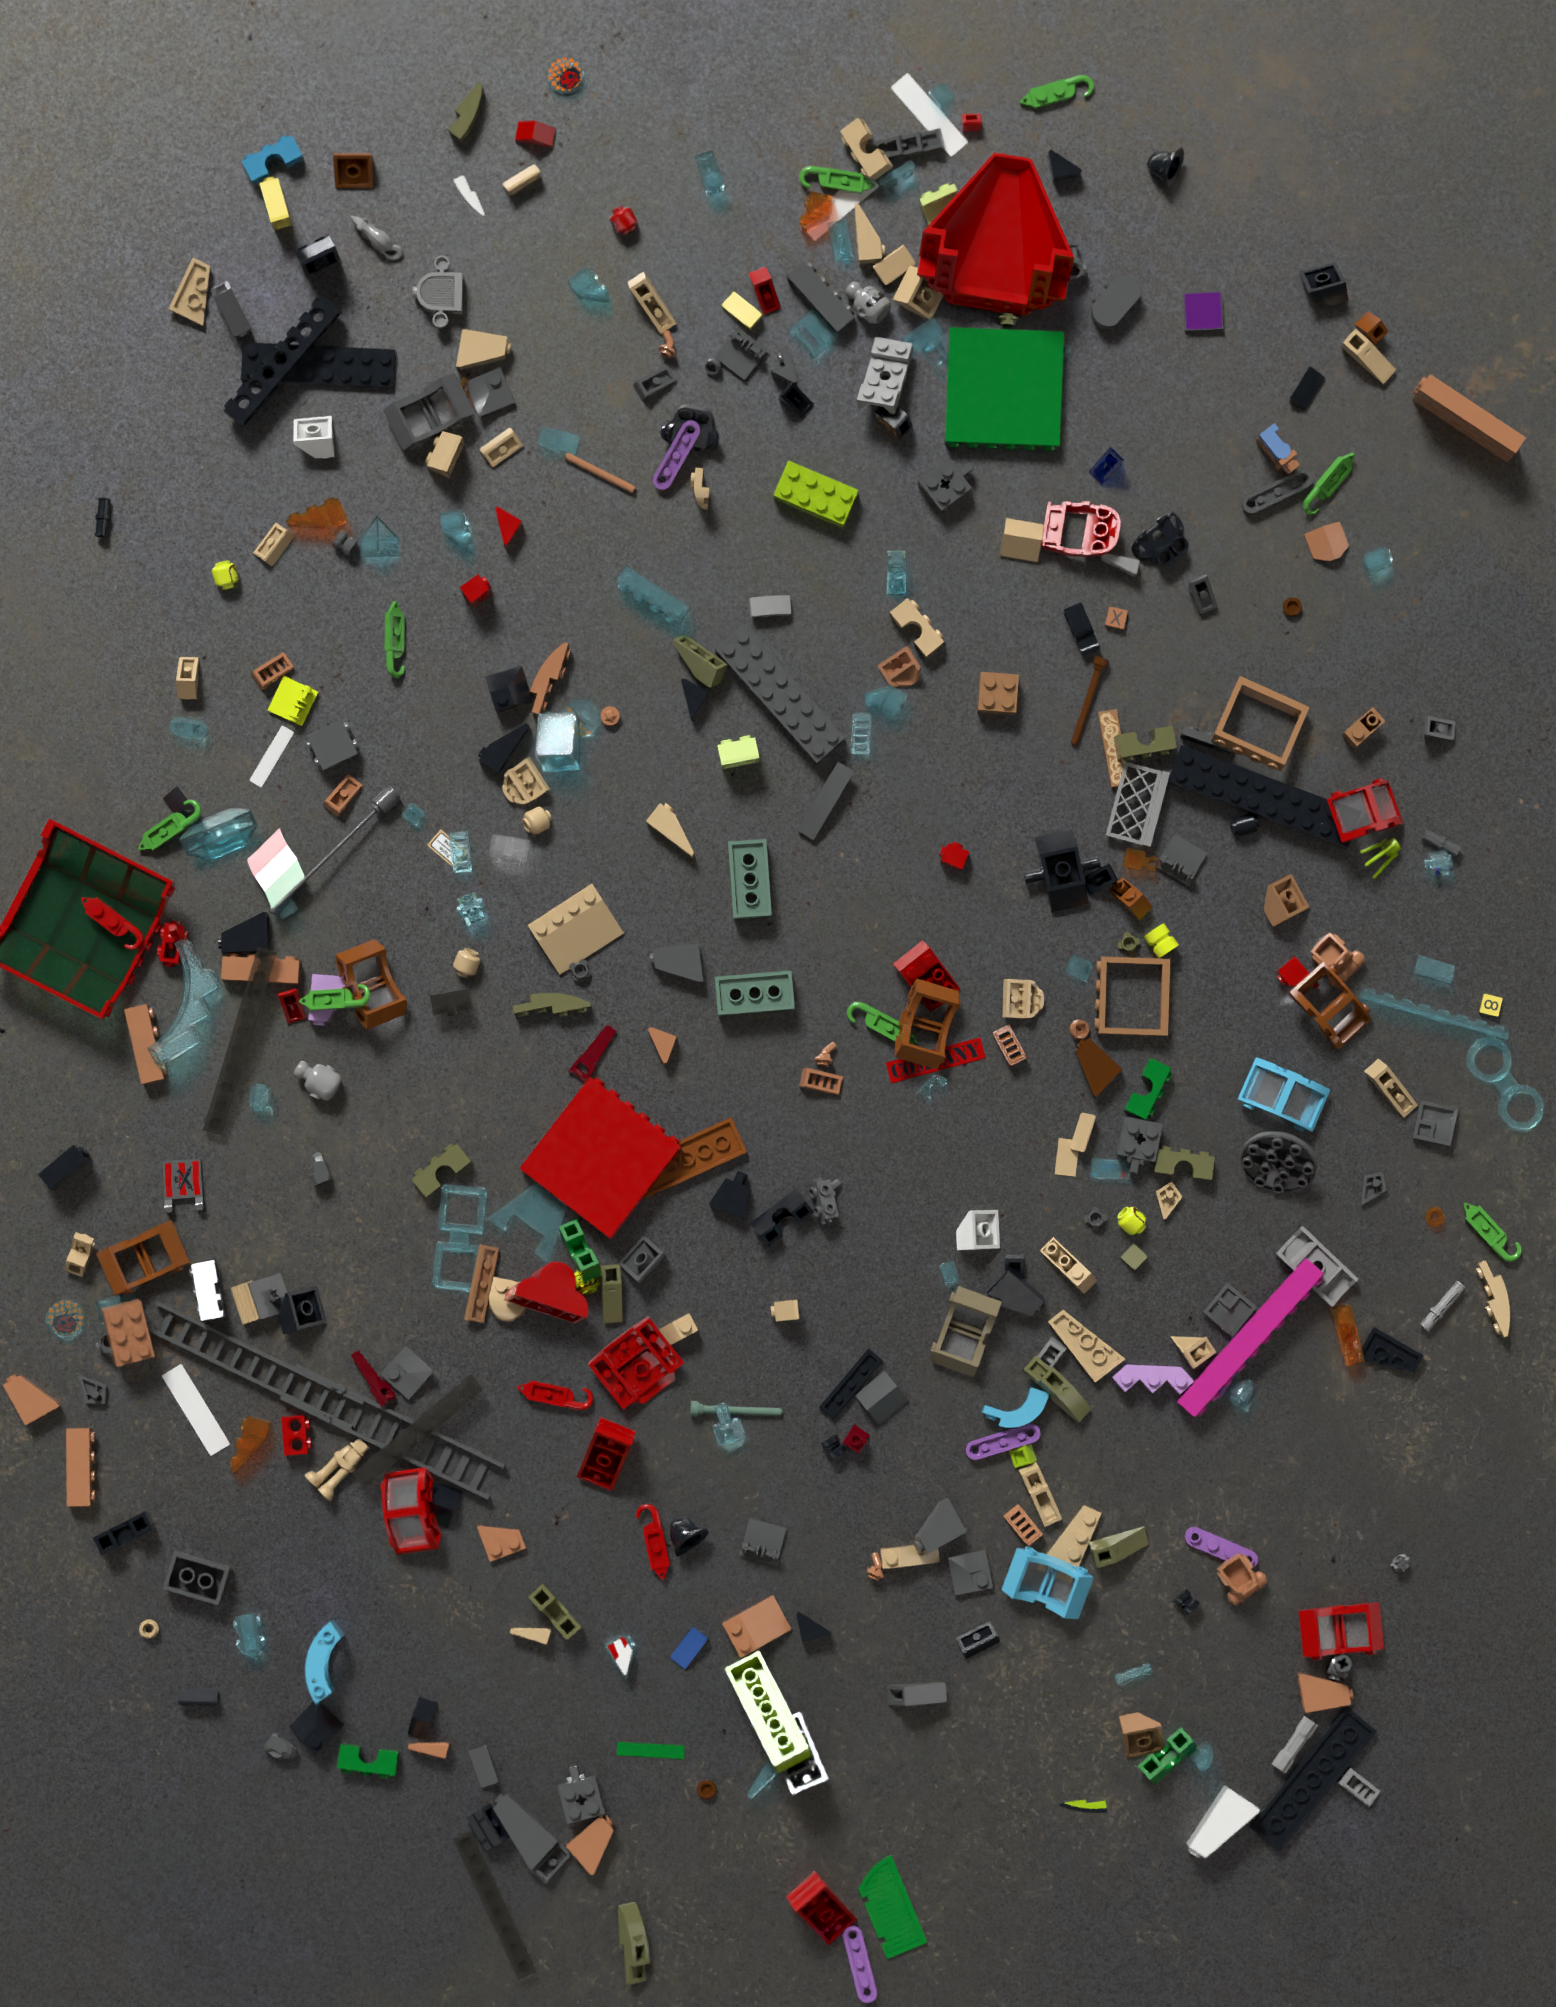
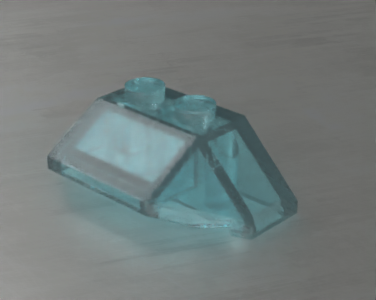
M228 808L195 822L179 839L187 856L213 860L246 846L258 824L251 809Z

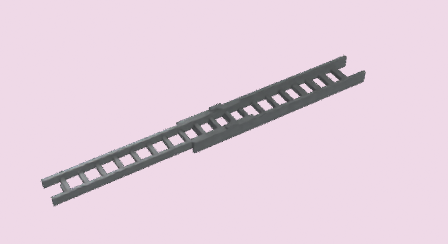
M159 1301L155 1302V1305L170 1311L168 1316L166 1315L160 1332L147 1326L149 1332L281 1395V1400L421 1468L426 1467L428 1471L487 1500L490 1498V1495L477 1490V1487L489 1462L501 1468H504L506 1464L386 1406H380L379 1403L299 1364H296L295 1367L172 1307ZM174 1314L187 1320L178 1340L165 1335ZM192 1322L205 1328L195 1349L182 1343ZM209 1331L222 1336L212 1357L200 1352ZM226 1339L239 1345L230 1365L217 1360ZM243 1348L257 1353L247 1374L234 1368ZM261 1356L273 1361L264 1382L252 1377ZM278 1364L291 1370L282 1390L269 1385ZM295 1373L309 1378L299 1399L286 1393ZM313 1381L326 1387L316 1407L304 1402ZM330 1390L343 1395L334 1415L321 1410ZM348 1398L361 1404L351 1424L339 1419V1415ZM369 1403L379 1408V1412L366 1436L354 1429L366 1404ZM384 1411L396 1416L397 1419L385 1443L382 1444L372 1439V1436ZM401 1420L413 1424L414 1427L402 1451L399 1452L390 1448L389 1445ZM419 1428L429 1432L430 1435L418 1460L407 1456V1453ZM437 1437L448 1442L434 1469L426 1465L425 1462ZM456 1445L464 1449L465 1452L453 1476L450 1477L442 1473ZM473 1453L483 1459L469 1486L459 1480Z

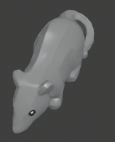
M351 216L356 229L361 231V236L371 242V246L381 251L380 253L384 254L387 259L397 260L402 256V248L398 245H393L390 236L386 232L368 223L367 218ZM396 251V255L389 256L385 252Z

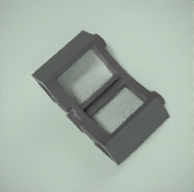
M455 373L441 377L425 387V391L416 396L412 394L392 402L383 410L403 451L410 448L412 451L422 446V443L435 438L437 435H441L442 431L447 432L458 425L462 426L470 422L469 418L475 412Z

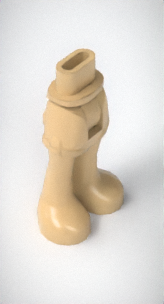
M358 1438L354 1443L350 1442V1445L340 1451H336L334 1457L320 1471L316 1473L310 1471L305 1477L318 1488L340 1465L342 1468L318 1489L327 1500L331 1501L337 1485L350 1472L353 1473L355 1471V1467L365 1457L364 1453L369 1447Z

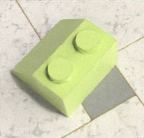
M748 735L739 737L740 741L732 742V739L720 741L721 744L717 745L722 769L759 762L755 737L751 738Z

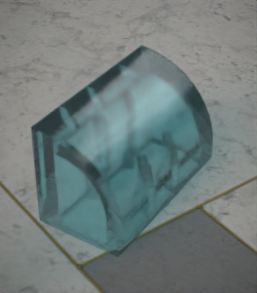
M1204 1741L1189 1754V1757L1202 1773L1210 1767L1213 1761V1750L1208 1741Z

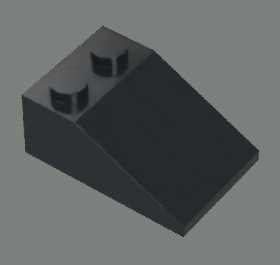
M325 236L315 240V244L300 247L298 252L295 253L306 277L341 261L331 238H325Z

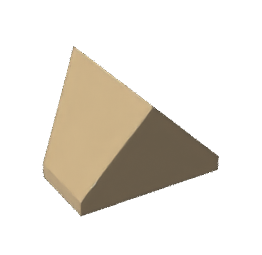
M1170 1336L1191 1369L1196 1368L1216 1353L1206 1336L1204 1338Z

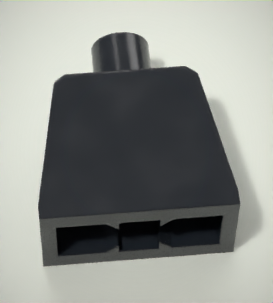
M737 1171L733 1181L725 1178L709 1205L743 1219L751 1190L744 1186L748 1175Z

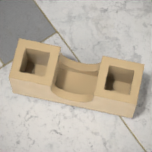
M857 118L840 130L843 135L842 141L847 147L850 146L853 151L851 153L852 157L856 162L861 163V171L867 178L870 177L876 180L893 167L884 151L876 149L874 152L867 154L865 150L866 142L874 135L864 120Z
M907 598L893 609L889 615L901 630L908 624L919 626L921 636L914 641V645L926 659L944 644L942 640L944 636L938 629L934 630L930 626L932 622L926 615L922 616L918 611L920 608L917 603Z

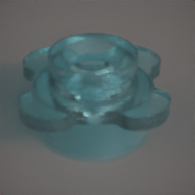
M410 803L407 810L402 813V817L408 819L414 826L425 815V811L419 809L415 803Z

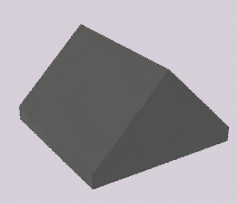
M643 1235L618 1264L636 1281L641 1283L666 1255Z
M885 1371L855 1394L878 1425L908 1402V1399Z

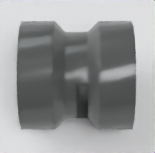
M341 530L332 546L336 549L340 548L344 554L349 556L359 540L349 537L347 532Z

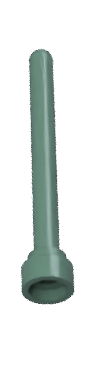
M691 1401L690 1417H698L702 1413L781 1416L783 1410L781 1408L703 1406L699 1401Z

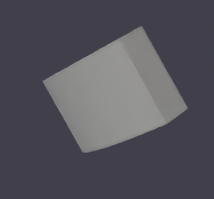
M790 595L749 598L750 618L789 616L791 614Z

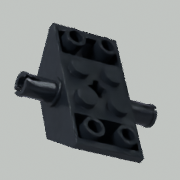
M1072 829L1035 837L1041 867L1038 870L1023 872L1024 878L1031 877L1025 879V883L1045 882L1051 912L1089 904L1084 871L1101 868L1099 856L1082 860L1079 856ZM1060 865H1062L1063 868H1067V871H1065L1064 875H1062L1061 872L1057 871L1060 868Z

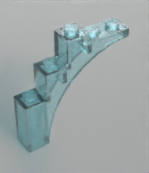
M180 939L174 943L180 955L183 968L184 988L181 1004L169 1029L158 1041L147 1048L156 1065L163 1066L201 1042L198 1038L200 1036L199 1032L192 1025L211 1014L208 1010L209 1004L202 997L221 986L218 982L219 977L217 973L212 969H203L204 964L200 958H197L194 952V945L186 939Z

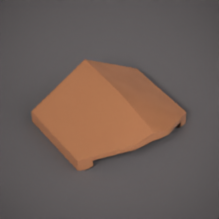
M1340 521L1304 534L1312 558L1316 560L1332 561L1338 559L1349 546Z
M908 646L878 665L879 670L891 688L910 687L919 680L921 666Z

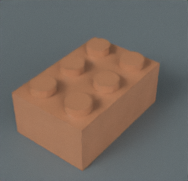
M139 1299L101 1308L115 1366L119 1367L155 1357L142 1303Z

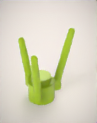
M1391 837L1389 840L1385 838L1381 842L1360 851L1363 854L1382 846V851L1365 863L1366 867L1384 854L1387 857L1390 855L1373 875V879H1376L1387 865L1398 856L1397 852L1401 850V847L1395 838Z

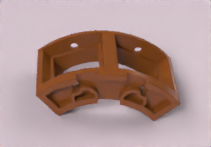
M1322 962L1289 993L1292 999L1309 1017H1315L1314 1020L1318 1023L1317 1026L1325 1038L1339 1050L1372 1019L1368 1014L1370 1009L1364 1003L1361 1004L1352 991L1336 975L1338 971L1331 964L1328 966ZM1326 974L1343 993L1319 1013L1303 995ZM1351 1002L1355 1009L1332 1029L1327 1022Z
M916 979L907 996L909 1001L907 1002L906 1010L903 1009L898 1024L901 1028L899 1036H896L894 1057L937 1069L946 1058L945 1044L954 1013L958 1011L961 1004L959 991ZM922 997L948 1004L942 1023L915 1015ZM912 1026L938 1034L935 1051L909 1044Z
M172 1220L157 1225L139 1234L137 1237L130 1240L127 1239L96 1253L115 1296L121 1293L123 1296L134 1292L133 1288L171 1271L174 1274L184 1270V1265L190 1263ZM160 1235L172 1265L156 1272L143 1242ZM133 1247L145 1277L127 1284L115 1254Z

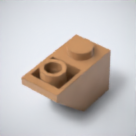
M1372 707L1342 735L1355 749L1380 727L1385 720Z

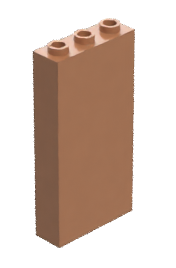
M1431 374L1428 378L1423 377L1413 391V394H1415L1413 401L1507 463L1526 439L1525 436Z

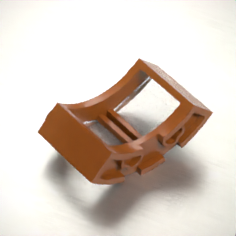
M373 939L336 954L338 975L343 977L342 979L345 984L342 989L350 990L354 1000L363 999L365 996L364 990L358 987L359 984L367 986L370 990L369 1002L365 1006L355 1007L357 1011L354 1012L367 1030L406 1014L407 1000L400 993L392 979L387 965L386 949L383 945Z

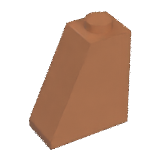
M14 1374L5 1379L7 1383L3 1384L25 1425H29L61 1407L58 1401L23 1375L17 1377Z
M1297 1673L1301 1701L1305 1713L1351 1705L1350 1700H1353V1693L1351 1688L1348 1689V1685L1304 1673Z
M603 1815L598 1816L566 1845L568 1850L591 1876L595 1873L614 1830L612 1826L614 1822L608 1815L605 1817Z

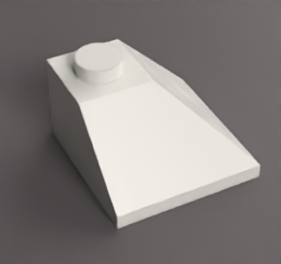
M332 416L294 419V445L314 458L325 459L334 457Z
M998 1210L969 1211L956 1230L957 1250L1000 1248Z

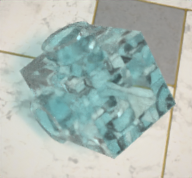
M475 892L457 898L459 906L456 909L460 918L464 917L467 926L485 920L482 909H485L482 898H477Z

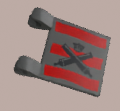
M201 1159L162 1162L165 1212L167 1214L174 1212V1199L195 1198V1209L197 1211H204Z

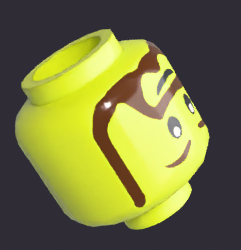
M230 560L215 563V567L212 568L214 583L216 586H222L223 590L233 588L234 583L239 580L236 565L230 563Z
M1125 1207L1117 1217L1119 1219L1118 1225L1129 1235L1140 1234L1146 1228V1217L1136 1207Z
M579 1272L574 1273L576 1277V1291L583 1295H589L597 1291V1287L600 1285L598 1277L583 1282Z

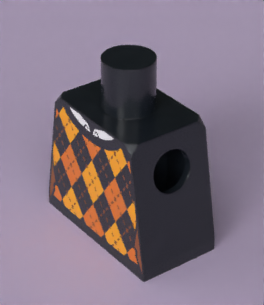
M870 404L875 409L876 418L898 439H901L913 426L909 415L898 406L895 414H891L882 406Z

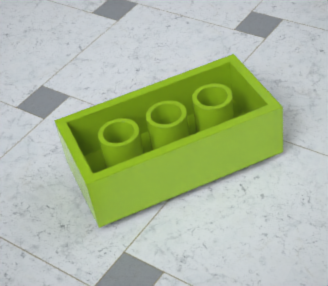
M788 460L774 492L773 499L844 528L859 490Z

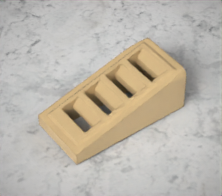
M511 1628L510 1634L546 1645L552 1629Z

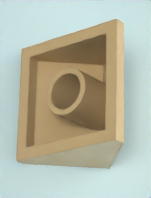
M1006 518L1000 556L1038 562L1044 524Z

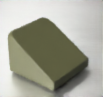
M1133 1244L1121 1258L1135 1271L1148 1256Z

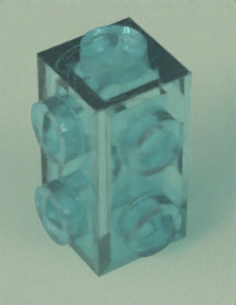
M257 1613L236 1616L233 1626L234 1631L238 1632L239 1640H236L238 1651H241L242 1655L247 1654V1658L259 1656L258 1652H262V1647H265L264 1636H260L259 1628H262L261 1617L257 1616Z

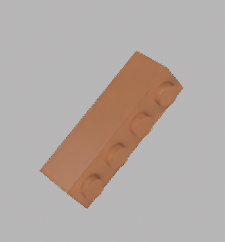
M227 953V956H222L221 980L300 985L301 961L296 960V957L285 956V960L277 959V956L266 955V959L258 958V955L255 954L239 957L237 953Z
M148 1004L124 1009L141 1084L145 1085L166 1080L165 1075H168L167 1067L161 1061V1056H164L162 1046L158 1045L156 1039L159 1037L157 1026L154 1027L152 1019H155L153 1008H149Z
M92 1428L66 1429L67 1506H92V1502L96 1500V1492L92 1490V1482H95V1471H92V1463H95V1451H92V1444H95V1432H92Z

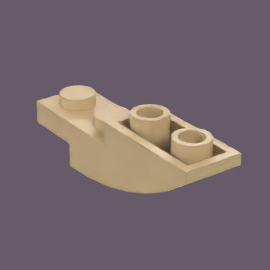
M1486 1261L1479 1262L1476 1269L1477 1275L1486 1284L1484 1290L1487 1296L1492 1297L1491 1300L1486 1302V1313L1495 1322L1493 1328L1496 1334L1506 1337L1508 1336L1510 1326V1305L1504 1281L1501 1275L1493 1277Z

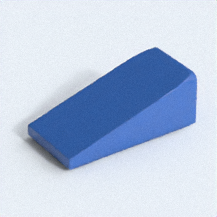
M692 1627L670 1658L686 1669L706 1643L708 1637L695 1627Z

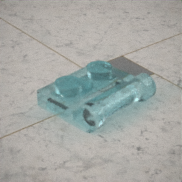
M814 308L788 329V332L791 335L794 334L810 352L809 355L812 359L816 358L839 337ZM802 326L819 344L817 348L799 330Z

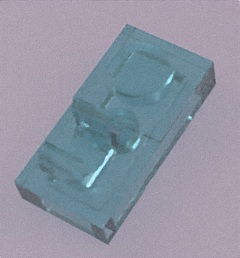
M846 219L827 223L835 261L853 258L854 255Z

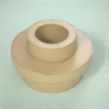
M147 1619L140 1624L139 1631L144 1638L151 1639L158 1634L159 1626L154 1620ZM148 1625L153 1628L151 1633L146 1631Z

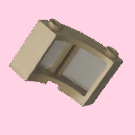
M958 1286L955 1293L951 1292L948 1303H951L938 1341L937 1343L933 1342L929 1353L933 1354L931 1362L974 1377L986 1346L984 1344H986L996 1320L1001 1301Z

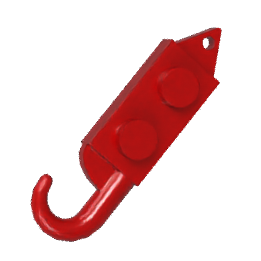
M81 897L86 910L85 913L115 936H123L128 931L136 936V943L134 945L125 944V948L135 950L141 946L143 935L137 927L97 897L95 899Z
M533 1380L517 1386V1389L528 1400L576 1410H586L593 1403V1394L587 1388H582V1391L586 1392L588 1400L585 1403L574 1401L573 1392L569 1388Z
M643 1504L637 1509L636 1518L640 1519V1514L643 1510L651 1512L653 1522L644 1527L643 1533L651 1570H654L664 1580L670 1562L660 1515L654 1505Z

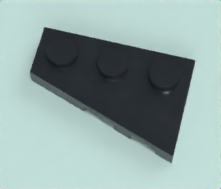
M1373 1326L1354 1360L1415 1372L1424 1355Z

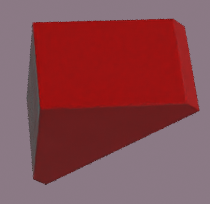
M536 120L518 121L515 141L552 147L556 128Z
M495 507L504 547H508L521 527L522 521L502 508Z
M298 989L278 993L288 1024L306 1019L303 1004L299 1002L301 997Z

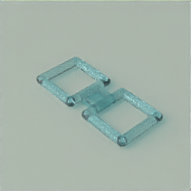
M450 1184L442 1185L438 1229L450 1231L449 1242L439 1241L436 1243L432 1277L433 1287L470 1291L479 1245L469 1244L470 1233L481 1234L484 1231L487 1202L486 1188ZM449 1192L479 1195L476 1226L446 1223ZM443 1250L474 1252L471 1283L440 1280Z

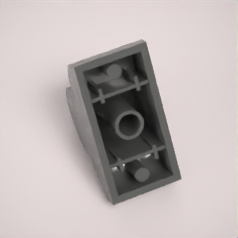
M800 1712L792 1716L812 1756L782 1771L793 1797L829 1782L823 1763Z

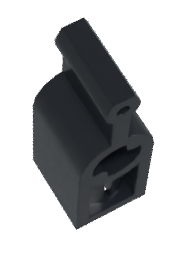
M1082 602L1064 609L1063 613L1082 656L1101 649Z

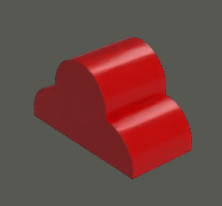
M558 1261L548 1263L536 1270L530 1278L524 1279L512 1286L504 1298V1301L574 1324L587 1318L588 1314L586 1299L581 1293L575 1291L576 1277L573 1270L567 1264Z
M600 1417L577 1478L613 1491L636 1431Z
M816 1871L786 1896L795 1911L827 1945L831 1944L846 1928L857 1921L853 1913Z

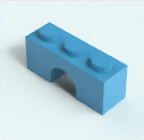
M285 135L279 138L278 142L274 145H265L261 148L260 152L256 154L250 153L244 157V160L241 162L253 185L270 177L267 163L271 159L279 158L283 160L287 168L304 159L292 135L289 137Z

